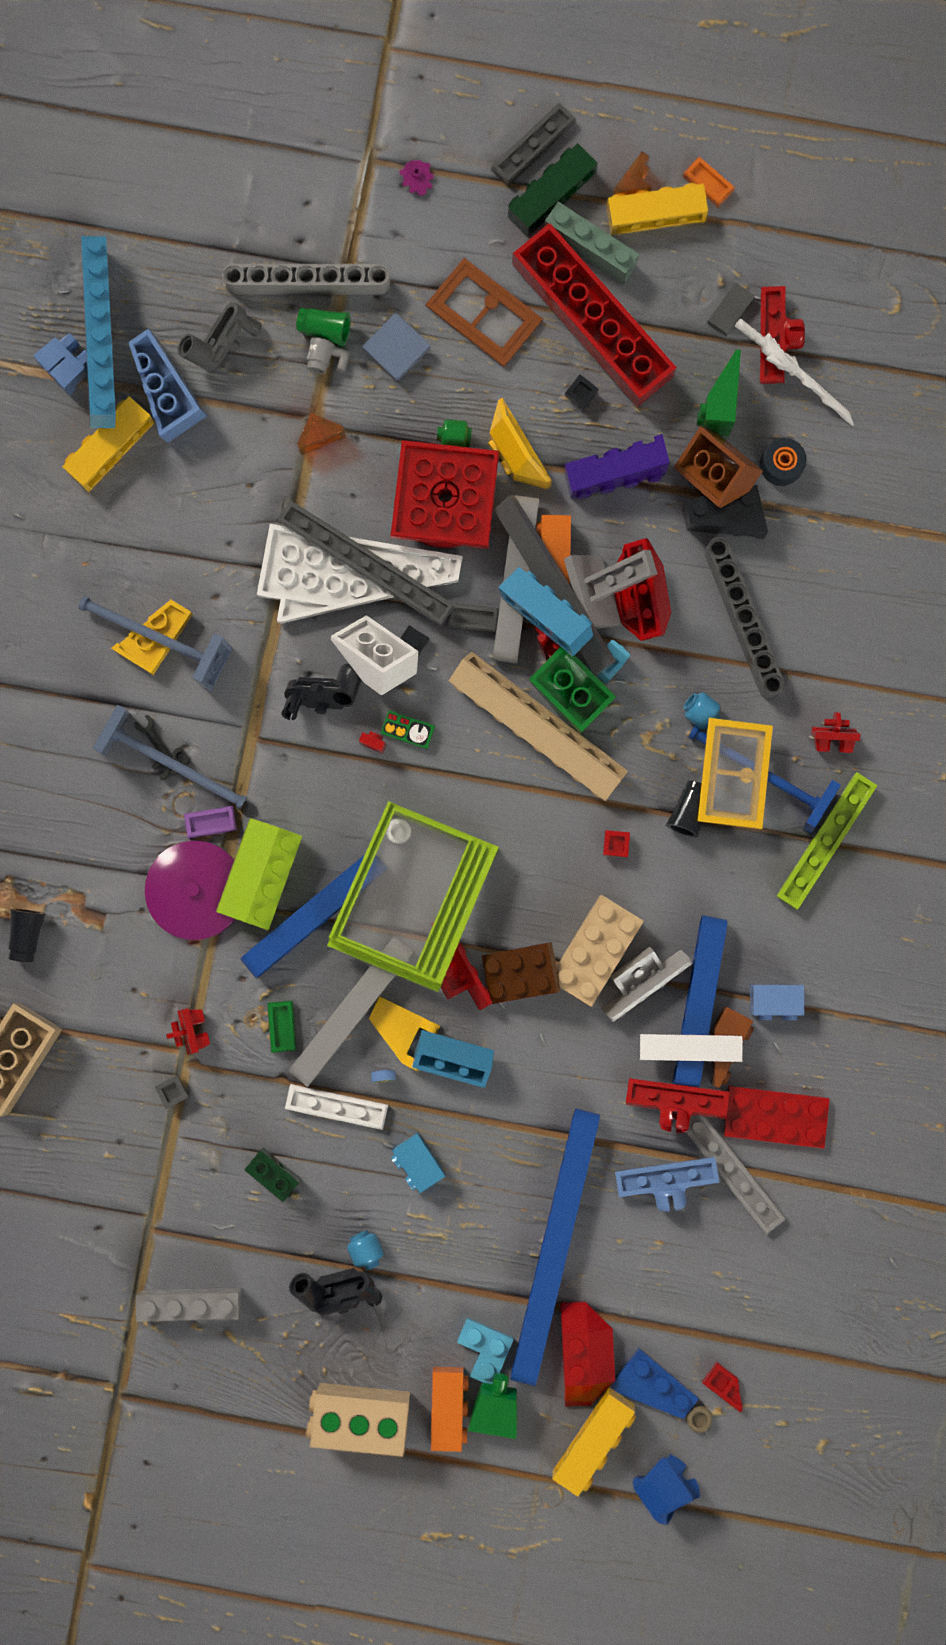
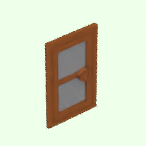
M463 258L425 305L503 367L507 365L543 321L542 317L466 258Z

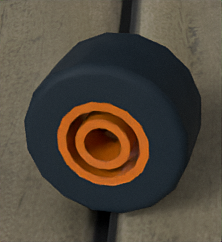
M791 438L774 440L767 446L761 457L760 469L763 471L762 475L768 482L776 486L793 484L806 467L807 456L805 450L799 442Z

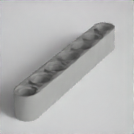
M230 264L224 268L222 273L225 286L232 294H384L391 285L389 270L381 264ZM233 276L240 277L237 282L229 281ZM258 276L264 277L261 282L253 281ZM282 276L288 277V280L285 282L277 281ZM306 276L313 278L310 282L301 281ZM330 276H334L337 278L334 282L331 283L325 281ZM354 276L361 278L360 281L355 283L349 280ZM378 276L385 278L384 281L379 283L373 281Z
M515 495L535 528L539 498ZM510 536L503 582L518 567L525 572L530 571ZM502 597L493 660L517 663L523 615L504 601Z
M396 935L382 951V953L405 963L415 952ZM371 965L288 1072L308 1087L396 975Z

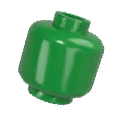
M446 419L443 422V427L437 428L436 441L441 442V445L470 447L472 428L468 427L466 421Z

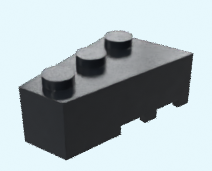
M753 485L748 493L722 508L718 507L706 496L686 499L682 506L687 531L733 534V536L739 537L741 535L751 536L757 539H764L768 533L757 485Z

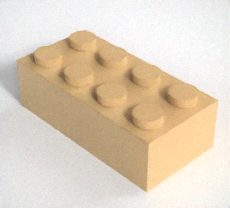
M600 895L556 965L560 988L592 1007L644 921L603 895Z
M13 1003L0 1023V1117L9 1115L62 1031V1028L22 1003Z

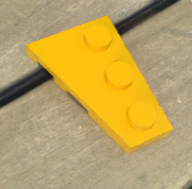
M169 600L148 617V620L143 625L177 640L193 613L175 601ZM133 631L122 642L116 643L111 648L152 675L155 674L170 651V648Z

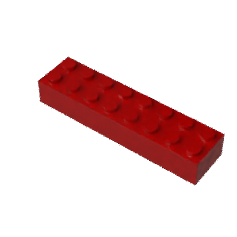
M551 223L513 252L512 265L636 407L640 406L674 377L677 367Z

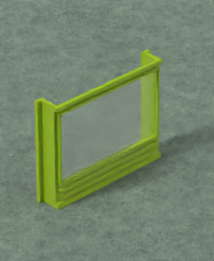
M388 801L331 930L327 946L430 990L439 992L499 847Z

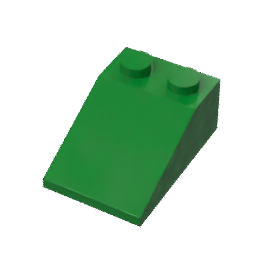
M735 350L707 395L705 403L700 404V410L697 412L696 426H702L725 437H729L736 419L741 350Z
M562 647L528 679L554 711L578 733L583 732L616 698L575 655L572 657Z

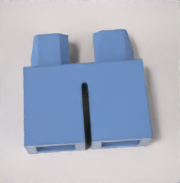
M70 333L60 341L56 337L53 338L33 355L39 365L69 396L76 390L75 386L82 379L88 378L86 350L76 358L72 355L80 344Z

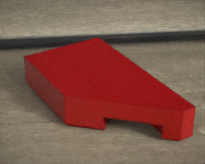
M716 1361L702 1383L741 1413L743 1407L740 1397L739 1380L737 1376Z

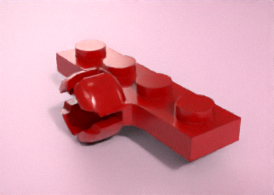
M786 286L761 287L760 334L764 337L770 334L772 339L774 338L777 344H780V349H783L784 353L790 349H801L804 347V320L786 317ZM760 347V384L785 383V370L778 369L776 365L767 361L766 358L768 356L761 352L762 349Z
M629 1078L626 1105L656 1109L660 1111L659 1126L661 1129L671 1132L672 1122L675 1119L676 1133H684L689 1129L692 1115L727 1119L730 1092Z

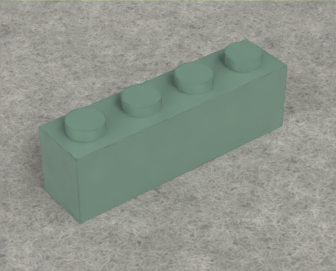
M560 202L556 204L545 220L544 227L551 223L581 258L623 285L637 266L639 253Z

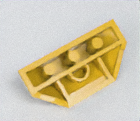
M502 397L498 400L489 432V448L499 451V457L502 460L500 466L506 476L510 474L514 481L544 489L550 488L552 482L550 476Z

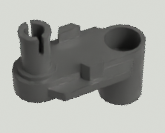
M231 302L220 313L204 341L192 334L183 336L178 345V354L184 359L211 372L222 362L228 351H237L240 345L235 339L241 329L252 336H257L259 333L253 327L261 331L262 324L249 317L244 307Z

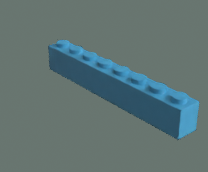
M81 236L90 428H115L116 411L106 237Z

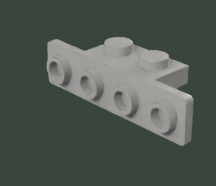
M648 947L610 976L621 994L604 1005L602 1010L612 1022L616 1021L637 1004L642 1003L656 990L664 987L675 976L683 973L693 962L682 950H679L661 963L651 947Z

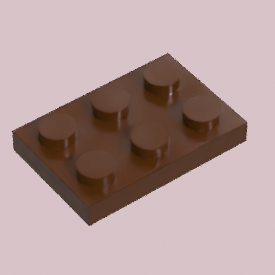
M552 942L482 955L487 988L492 1004L561 992Z

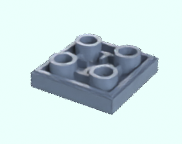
M397 313L362 346V349L397 382L431 348V345Z

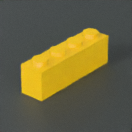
M688 183L678 188L667 186L658 191L649 192L648 190H641L631 195L623 193L613 195L608 198L607 202L611 235L705 222L708 206L704 184Z
M130 396L126 400H121L115 407V428H98L92 435L85 437L81 447L75 453L69 454L64 461L65 464L62 466L64 470L88 493L155 423L151 415Z
M608 1387L554 1467L552 1480L577 1497L582 1490L586 1492L593 1482L594 1478L592 1476L597 1469L601 1470L608 1459L606 1455L611 1448L615 1449L622 1439L620 1434L625 1427L629 1428L636 1418L634 1403Z

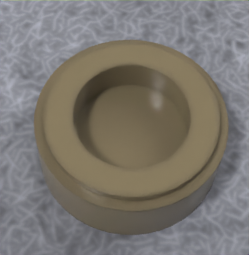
M694 1405L686 1415V1422L692 1431L703 1433L711 1427L712 1415L705 1406Z

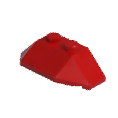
M648 538L624 544L623 552L617 561L618 563L639 552L650 550L656 567L657 575L615 593L621 625L640 641L663 636L671 616L664 565Z
M586 1301L560 1302L565 1407L590 1406L615 1381L613 1328Z

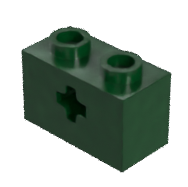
M262 1148L244 1169L281 1202L287 1199L302 1180L265 1148Z

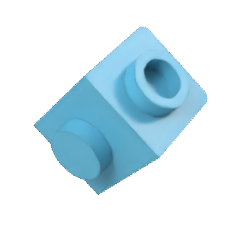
M611 640L607 647L616 662L602 673L596 675L605 684L613 678L630 657V653L614 640Z

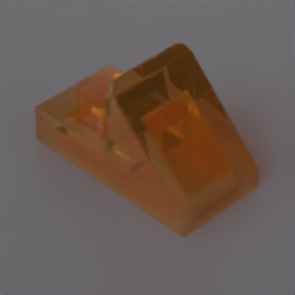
M643 151L639 154L614 188L613 195L619 193L631 195L641 190L651 192V185L643 180L650 169L648 167L649 155Z

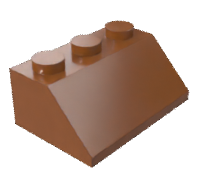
M702 426L699 427L673 467L720 508L748 493L763 472L720 434Z

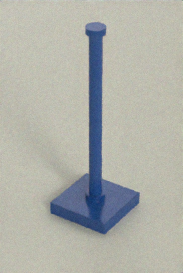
M695 725L688 738L691 740L696 739L706 745L707 734L700 731V728ZM720 742V754L744 768H750L754 772L755 762ZM768 771L767 782L810 806L809 809L813 812L803 830L812 834L841 784L832 780L821 798L818 796L814 798Z

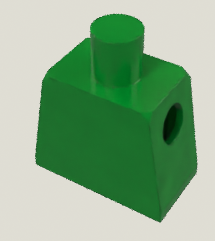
M495 1374L492 1384H481L470 1413L468 1431L516 1439L517 1389L508 1387L509 1377L507 1375Z

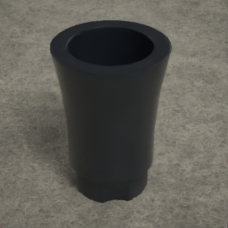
M692 780L687 781L686 787L682 790L679 801L666 823L669 829L689 837L699 836L701 822H698L702 783Z
M10 909L9 960L18 962L34 961V953L37 950L39 934L46 913L26 909Z

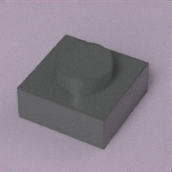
M179 1075L155 1086L165 1109L190 1097Z

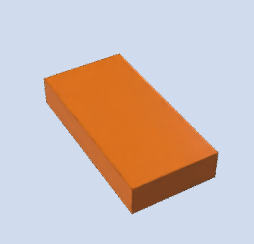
M700 156L682 176L689 183L704 184L706 198L716 207H719L735 189L730 182Z

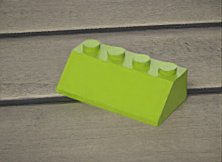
M250 818L216 912L269 930L302 836Z

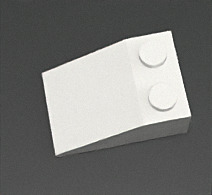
M367 615L331 636V641L362 681L380 695L385 694L417 674L418 651Z

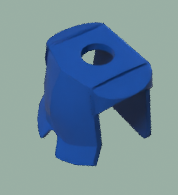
M671 1454L668 1458H661L647 1475L633 1478L635 1492L654 1520L662 1525L669 1524L676 1509L700 1498L696 1479L686 1480L682 1474L686 1469V1464Z

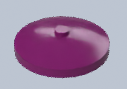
M204 841L178 843L161 853L150 867L145 881V900L155 922L171 935L188 940L207 939L227 929L234 922L235 918L218 913L216 910L234 863L233 857L222 848Z

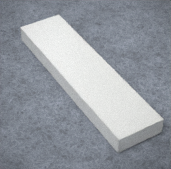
M640 1034V1060L742 1062V1036Z
M290 1084L285 1109L383 1130L388 1104Z

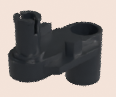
M348 663L341 666L336 680L299 677L298 679L288 682L284 692L287 700L281 715L287 720H290L292 715L291 719L295 720L300 705H304L307 708H315L314 711L317 714H325L327 709L350 707L355 701L362 679Z
M355 1268L321 1276L318 1281L314 1280L307 1273H299L292 1278L289 1285L290 1293L310 1311L318 1312L321 1316L336 1312L339 1314L347 1313L349 1309L356 1308L359 1302L363 1300L372 1307H374V1304L378 1306L382 1301V1294L375 1289L372 1278L364 1272H358Z

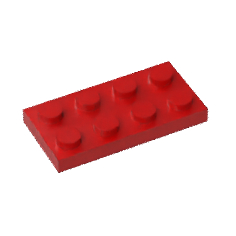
M728 1086V1092L730 1093L723 1136L825 1149L830 1098Z

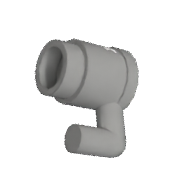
M312 338L307 356V369L314 373L325 374L332 355L339 357L336 370L346 372L349 352L346 349L334 346L328 340Z

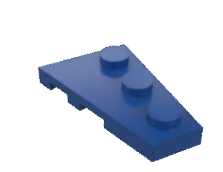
M640 1348L635 1351L615 1376V1381L609 1386L623 1396L681 1419L687 1415L699 1400L692 1391Z

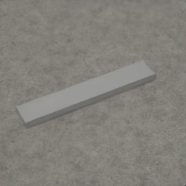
M692 1115L689 1129L685 1133L705 1158H716L718 1175L766 1235L786 1220L708 1119L705 1116Z

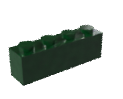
M578 143L572 149L570 147L561 154L560 160L557 163L548 165L538 180H532L520 197L517 195L510 201L508 205V218L529 237L545 222L558 202L564 204L597 173L598 162Z

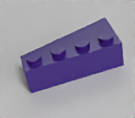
M663 434L654 436L655 441L648 444L643 443L642 440L634 442L625 451L618 448L608 450V452L603 454L602 458L595 454L566 463L564 474L570 498L577 497L580 500L590 497L591 493L595 492L607 494L621 486L632 488L637 486L638 482L648 480L649 483L660 481L665 476L670 463Z

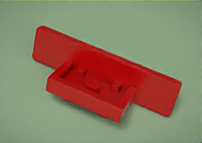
M458 943L440 988L447 1000L468 990L477 1008L482 1010L492 1004L490 993L478 978L476 968L470 964L463 945Z

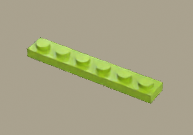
M858 772L853 775L775 897L795 910L799 909L878 785Z

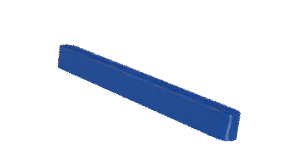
M577 1108L574 1110L510 1376L512 1381L535 1386L538 1379L599 1124L600 1114Z

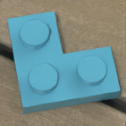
M467 1317L457 1343L479 1352L470 1377L483 1383L492 1384L494 1375L500 1373L514 1339L507 1334Z

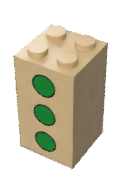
M320 1383L318 1389L313 1390V1394L310 1397L309 1412H313V1416H310L306 1432V1438L311 1439L310 1447L403 1457L410 1392Z

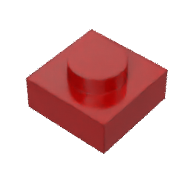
M372 731L369 734L362 732L359 739L361 745L383 754L386 743L382 741L383 736Z
M605 830L603 855L628 858L630 832Z

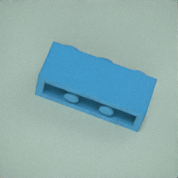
M422 1030L415 1049L412 1068L485 1088L492 1070L494 1050Z

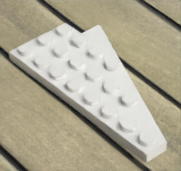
M270 524L257 596L280 601L277 623H287L394 597L286 527ZM349 537L429 589L459 581L462 556Z

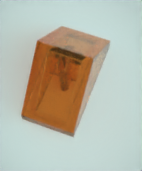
M311 413L297 445L301 455L342 440L346 438L343 426Z

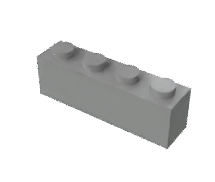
M242 1288L141 1290L136 1295V1322L239 1319L242 1315Z

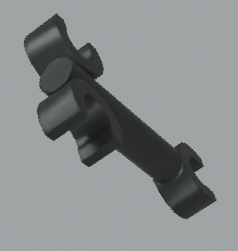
M149 715L145 716L148 720V726L142 728L138 722L134 723L135 728L141 733L146 734L156 750L178 761V755L184 750L179 747L172 752V755L154 730V720ZM189 758L178 762L187 766L191 761ZM155 762L152 765L154 770L159 767L165 768L164 774L159 776L161 780L169 778L171 772L174 771L159 762Z

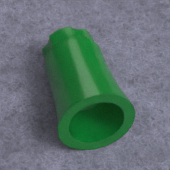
M301 308L299 310L296 320V330L298 332L328 340L342 347L345 346L351 327V314L349 312H331L313 308Z

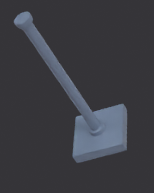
M84 596L79 603V609L82 611L88 610L200 662L192 678L200 686L211 692L233 650V647L223 637L214 633L205 653H202L92 602L87 596Z
M119 705L116 706L93 746L94 750L107 757L114 742L121 741L236 804V808H242L247 796H240L125 733L123 727L130 713L125 708Z

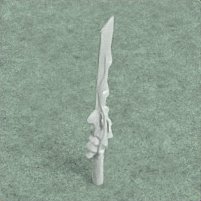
M739 319L735 327L761 347V352L768 356L766 358L767 361L776 365L778 369L788 371L791 376L796 375L803 385L811 388L821 397L824 404L833 408L845 421L854 426L850 412L799 367L795 356L791 357L789 354L784 353L783 349H780V344H777L770 334L764 337L744 320Z

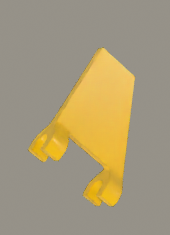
M380 996L369 1017L371 1023L401 1063L419 1071V1069L412 1068L414 1057L408 1055V1051L420 1028L437 1034L441 1026Z

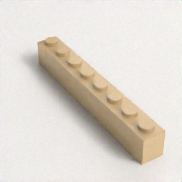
M470 652L463 658L448 680L457 691L469 696L477 706L486 709L493 715L495 720L504 723L512 729L516 736L529 742L537 752L546 755L555 766L563 768L575 781L589 788L596 797L606 801L627 774L628 770L475 653Z

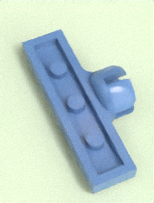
M715 1157L615 1171L619 1197L652 1193L655 1196L657 1208L663 1212L670 1211L668 1196H673L675 1210H680L686 1206L685 1190L687 1188L720 1183Z

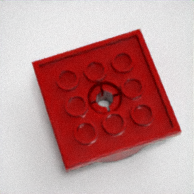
M402 440L390 537L393 539L420 541L435 548L448 549L466 546L489 549L499 451ZM443 494H448L452 499L445 502L444 506L439 497Z

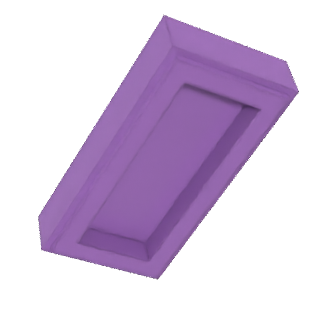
M234 806L184 814L188 839L237 831Z

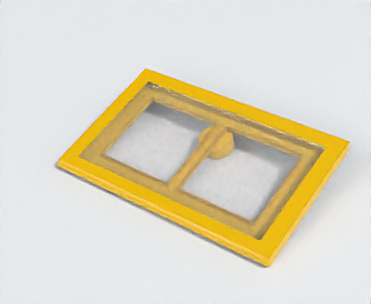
M715 718L708 719L698 822L762 829L773 726Z

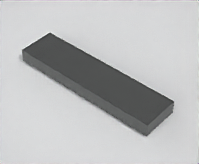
M558 103L491 166V171L508 187L576 123V118Z

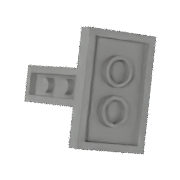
M650 550L639 552L608 568L604 566L602 555H571L564 558L573 592L596 629L612 628L622 624L613 594L657 575Z

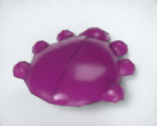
M412 160L406 163L404 168L399 171V174L404 178L403 186L409 185L410 193L417 191L418 195L423 196L427 193L426 188L431 189L432 184L429 180L434 178V175L429 170L431 164L420 160Z

